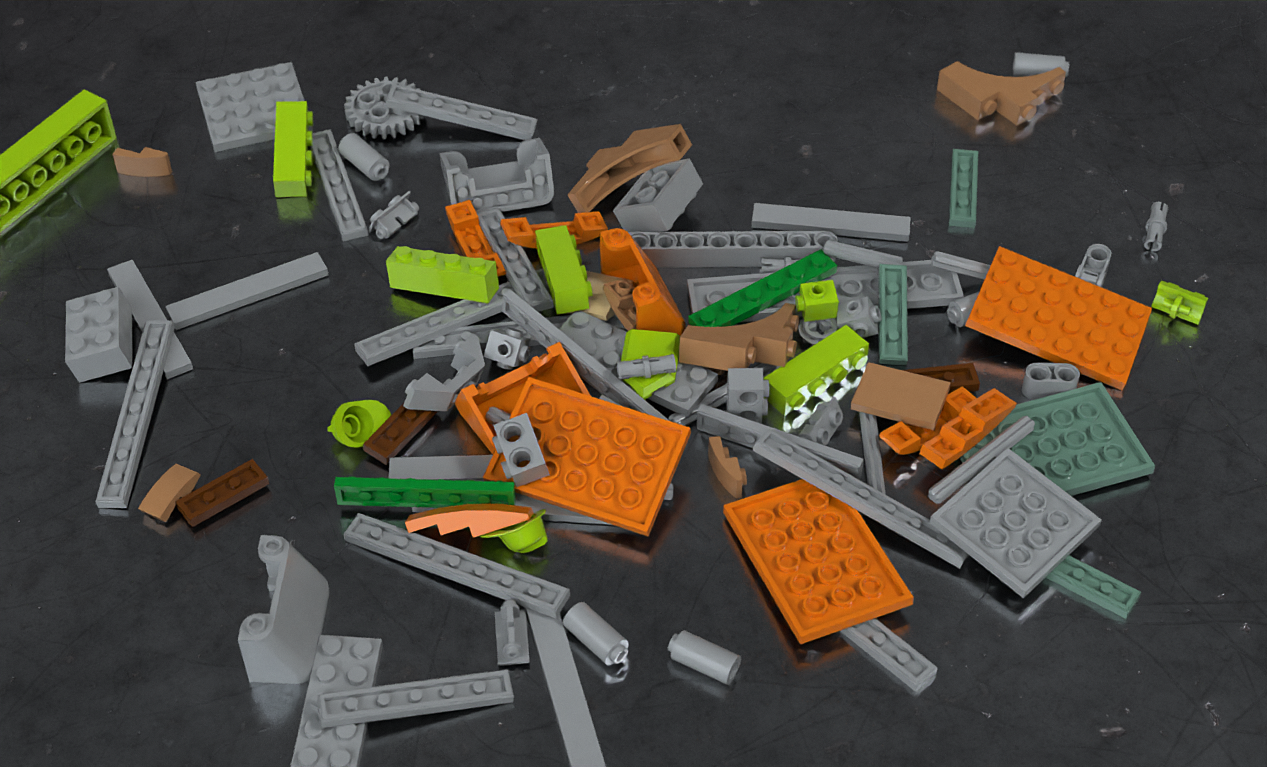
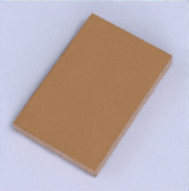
M868 362L852 399L851 410L934 430L949 393L950 382Z

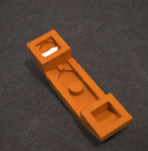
M467 200L446 206L445 210L463 256L496 261L497 276L505 275L506 270L497 252L493 253L479 225V217L471 201Z
M599 211L575 213L574 220L569 222L529 225L526 217L501 219L500 221L509 242L536 249L535 230L566 225L569 235L574 234L576 245L600 236V232L608 230Z
M962 386L947 395L934 430L911 424L905 425L900 421L880 432L879 437L899 455L918 452L924 443L940 434L944 424L958 417L962 407L975 400L976 397Z

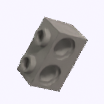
M728 368L726 412L762 424V416H767L768 414L767 398H763L769 397V380H763V368Z
M527 413L493 425L497 436L492 437L498 454L503 452L506 461L501 462L503 471L507 479L513 478L516 487L550 475ZM512 436H520V438L517 441H508ZM521 461H530L525 467H517Z

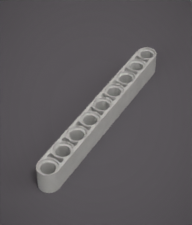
M829 231L628 232L656 268L759 267L761 258L784 259V257H791V260H800L820 249L824 250L827 240L838 242L837 236ZM830 257L835 262L836 258Z

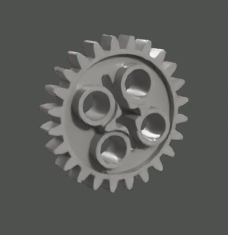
M385 77L381 82L378 78H375V83L365 81V87L357 85V91L351 90V96L346 97L347 103L344 104L346 120L349 121L350 127L355 126V132L362 130L363 136L372 133V137L376 138L378 134H382V138L385 139L387 134H391L393 138H396L397 132L405 135L406 128L413 131V124L420 125V119L424 118V115L386 106V99L392 83L415 89V84L407 85L406 79L399 83L397 77L392 81Z

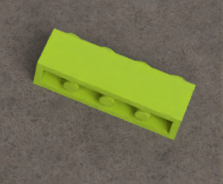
M307 101L276 102L273 173L276 197H307V186H312V173L308 171V166H312V151H308V146H313L312 131H309V127H313V111H308Z
M566 225L535 230L537 253L556 313L563 314L589 309L588 298L593 297L590 281H587L585 265H582L581 254L577 250L574 234L569 235Z
M397 246L386 260L390 288L489 303L499 289L496 261L464 257L457 254L438 253L432 250H418L406 246Z
M844 325L787 362L785 367L781 366L765 376L763 380H769V397H764V399L767 398V401L784 416L793 410H799L807 401L815 396H820L825 389L834 383L841 382L849 373L856 369H861L868 360L869 343L850 327Z

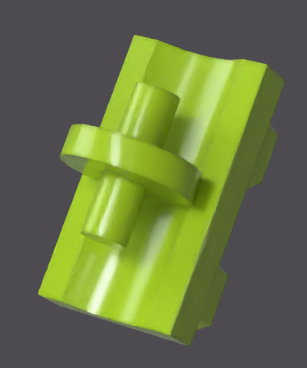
M1161 281L1151 307L1169 313L1170 318L1175 319L1179 317L1199 324L1208 298L1203 294L1193 293L1180 288L1176 284Z

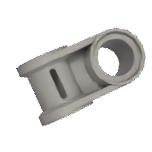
M1103 244L1089 246L1075 277L1103 287L1110 263L1111 250Z

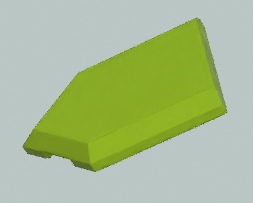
M631 329L626 332L621 361L642 359V356L646 355L649 358L674 354L677 372L680 336L677 333ZM676 372L651 375V378L647 379L643 376L622 379L625 384H629L645 400L651 397L652 393L659 388L667 387L674 383Z

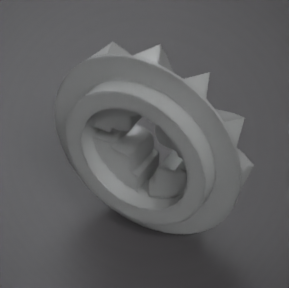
M837 318L804 322L802 319L798 326V336L802 337L803 343H811L813 346L839 329ZM817 326H819V329H821V331L824 332L823 335H819V333L816 331Z

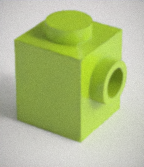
M833 280L802 283L800 285L799 295L795 296L797 311L802 312L804 322L837 317L839 300Z

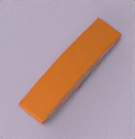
M993 388L963 406L958 417L944 424L938 436L922 445L919 454L939 468L944 469L978 444L1016 407L1017 403Z
M464 504L412 514L407 518L405 524L408 533L437 524L440 535L469 527L474 538L530 520L533 511L531 507L508 504Z

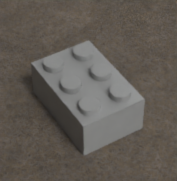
M690 158L666 163L644 172L613 212L622 228L627 232H667L673 227V223L678 216L685 211L688 203L696 197V193L703 185V182Z
M119 286L66 301L65 362L79 383L132 368V307Z

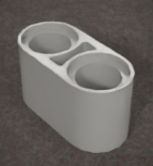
M1032 363L1026 368L1022 393L1025 397L1035 400L1076 389L1080 372L1075 366L1067 363Z

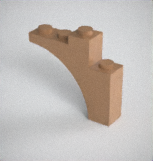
M957 61L940 70L937 90L977 120L997 111L1018 126L1035 116L1037 105L1042 104L1054 95H1058L1063 90L1066 71L1057 67L1051 71L1033 76L1004 77L976 71Z
M681 124L634 131L622 146L599 149L586 164L589 170L568 193V197L578 213L590 212L603 198L630 179L660 165L679 161L692 144Z
M785 303L774 314L742 325L727 327L688 325L680 336L679 362L728 371V368H748L754 362L785 367L789 358L794 357L797 342L793 340V331H797L799 324V315H795L796 305Z

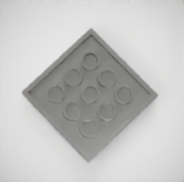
M292 62L195 82L214 152L274 140L276 102L304 101Z
M1007 448L931 516L929 523L1024 598L1100 526L1102 519Z

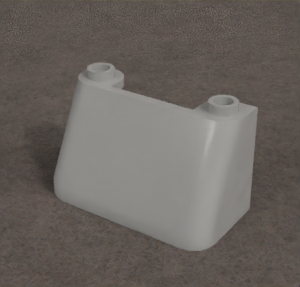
M540 138L522 141L517 147V161L468 169L466 159L461 153L457 151L439 153L451 205L470 200L477 214L494 209H500L503 212L549 203L554 196L550 154Z
M261 535L258 554L260 559L266 563L269 576L267 582L268 590L274 591L269 614H253L242 622L238 636L240 650L249 682L301 684L307 682L311 677L329 598L328 582L286 539L280 536Z

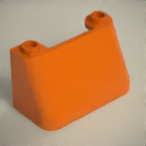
M615 228L600 232L601 274L633 280L635 289L633 290L632 298L636 306V329L671 332L681 336L686 329L685 321L653 262L626 230Z
M560 342L547 347L548 355L535 356L531 359L530 363L487 384L482 382L478 384L477 388L472 384L461 389L454 404L460 415L492 455L496 449L492 437L497 436L494 426L486 421L485 415L490 407H496L512 414L528 377L591 396Z

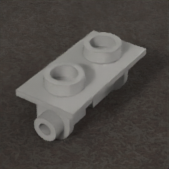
M408 191L402 197L397 195L388 204V208L384 211L381 209L376 211L370 218L371 225L368 233L370 234L373 230H376V235L380 239L388 238L401 227L395 219H398L405 225L418 214L419 206L415 202L411 203L408 200L411 192Z
M833 396L829 403L823 402L818 404L809 419L810 425L806 424L801 433L798 434V437L824 446L829 443L830 438L844 418L836 397Z
M506 600L500 609L501 611L495 612L498 666L530 663L526 609L519 610V606L516 605L515 601Z

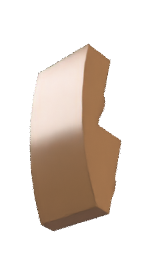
M145 147L141 153L117 148L113 153L117 173L140 177L165 176L172 173L167 152Z
M625 278L604 284L603 290L614 313L629 331L636 329V306L632 298L635 287Z
M720 436L709 437L708 457L715 475L732 496L742 498V486L747 485L745 468H740L737 457H729L728 447L722 446Z
M175 464L154 484L138 509L166 522L176 505L175 501L190 494L201 475L198 472Z

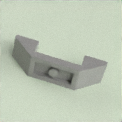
M472 334L465 341L460 340L454 347L452 353L455 356L451 366L458 370L454 379L448 378L442 384L426 373L419 380H412L405 390V393L408 395L403 406L407 409L447 411L454 405L461 389L472 384L476 386L485 367L478 336Z

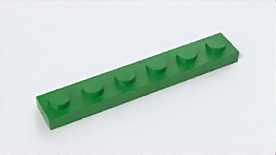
M820 249L689 315L688 323L691 326L700 327L733 326L800 292V285L802 283L819 282L837 273L838 265Z
M336 477L334 483L337 505L441 508L464 504L515 505L516 503L514 482Z

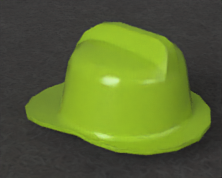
M376 400L347 402L341 404L332 417L331 425L327 427V431L332 432L335 439L343 445L353 448L363 447V444L391 416V413L384 404Z
M546 509L534 512L530 520L489 532L479 537L499 536L510 550L518 553H527L545 545L548 541L541 518L546 513Z

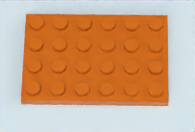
M999 246L965 326L1051 362L1071 364L1079 370L1080 374L1122 391L1130 374L1152 308Z
M528 377L510 419L525 413L528 414L550 475L519 487L515 485V492L649 536L690 437V427ZM512 436L508 441H517L520 438V436ZM495 449L483 476L484 481L514 482L513 478L507 479L503 471L501 462L506 461L503 452L498 454ZM521 461L517 467H525L530 461Z
M801 479L724 505V515L800 644L913 605V595L859 512L809 482Z

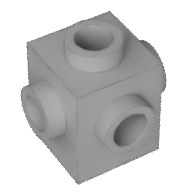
M868 296L838 304L837 326L839 329L847 325L862 338L878 334V322L882 319L881 312L877 305H873Z
M507 327L506 331L502 329L491 330L483 357L497 361L496 365L498 367L512 370L513 367L522 366L528 360L531 352V347L529 346L530 339L523 337V332L514 328Z

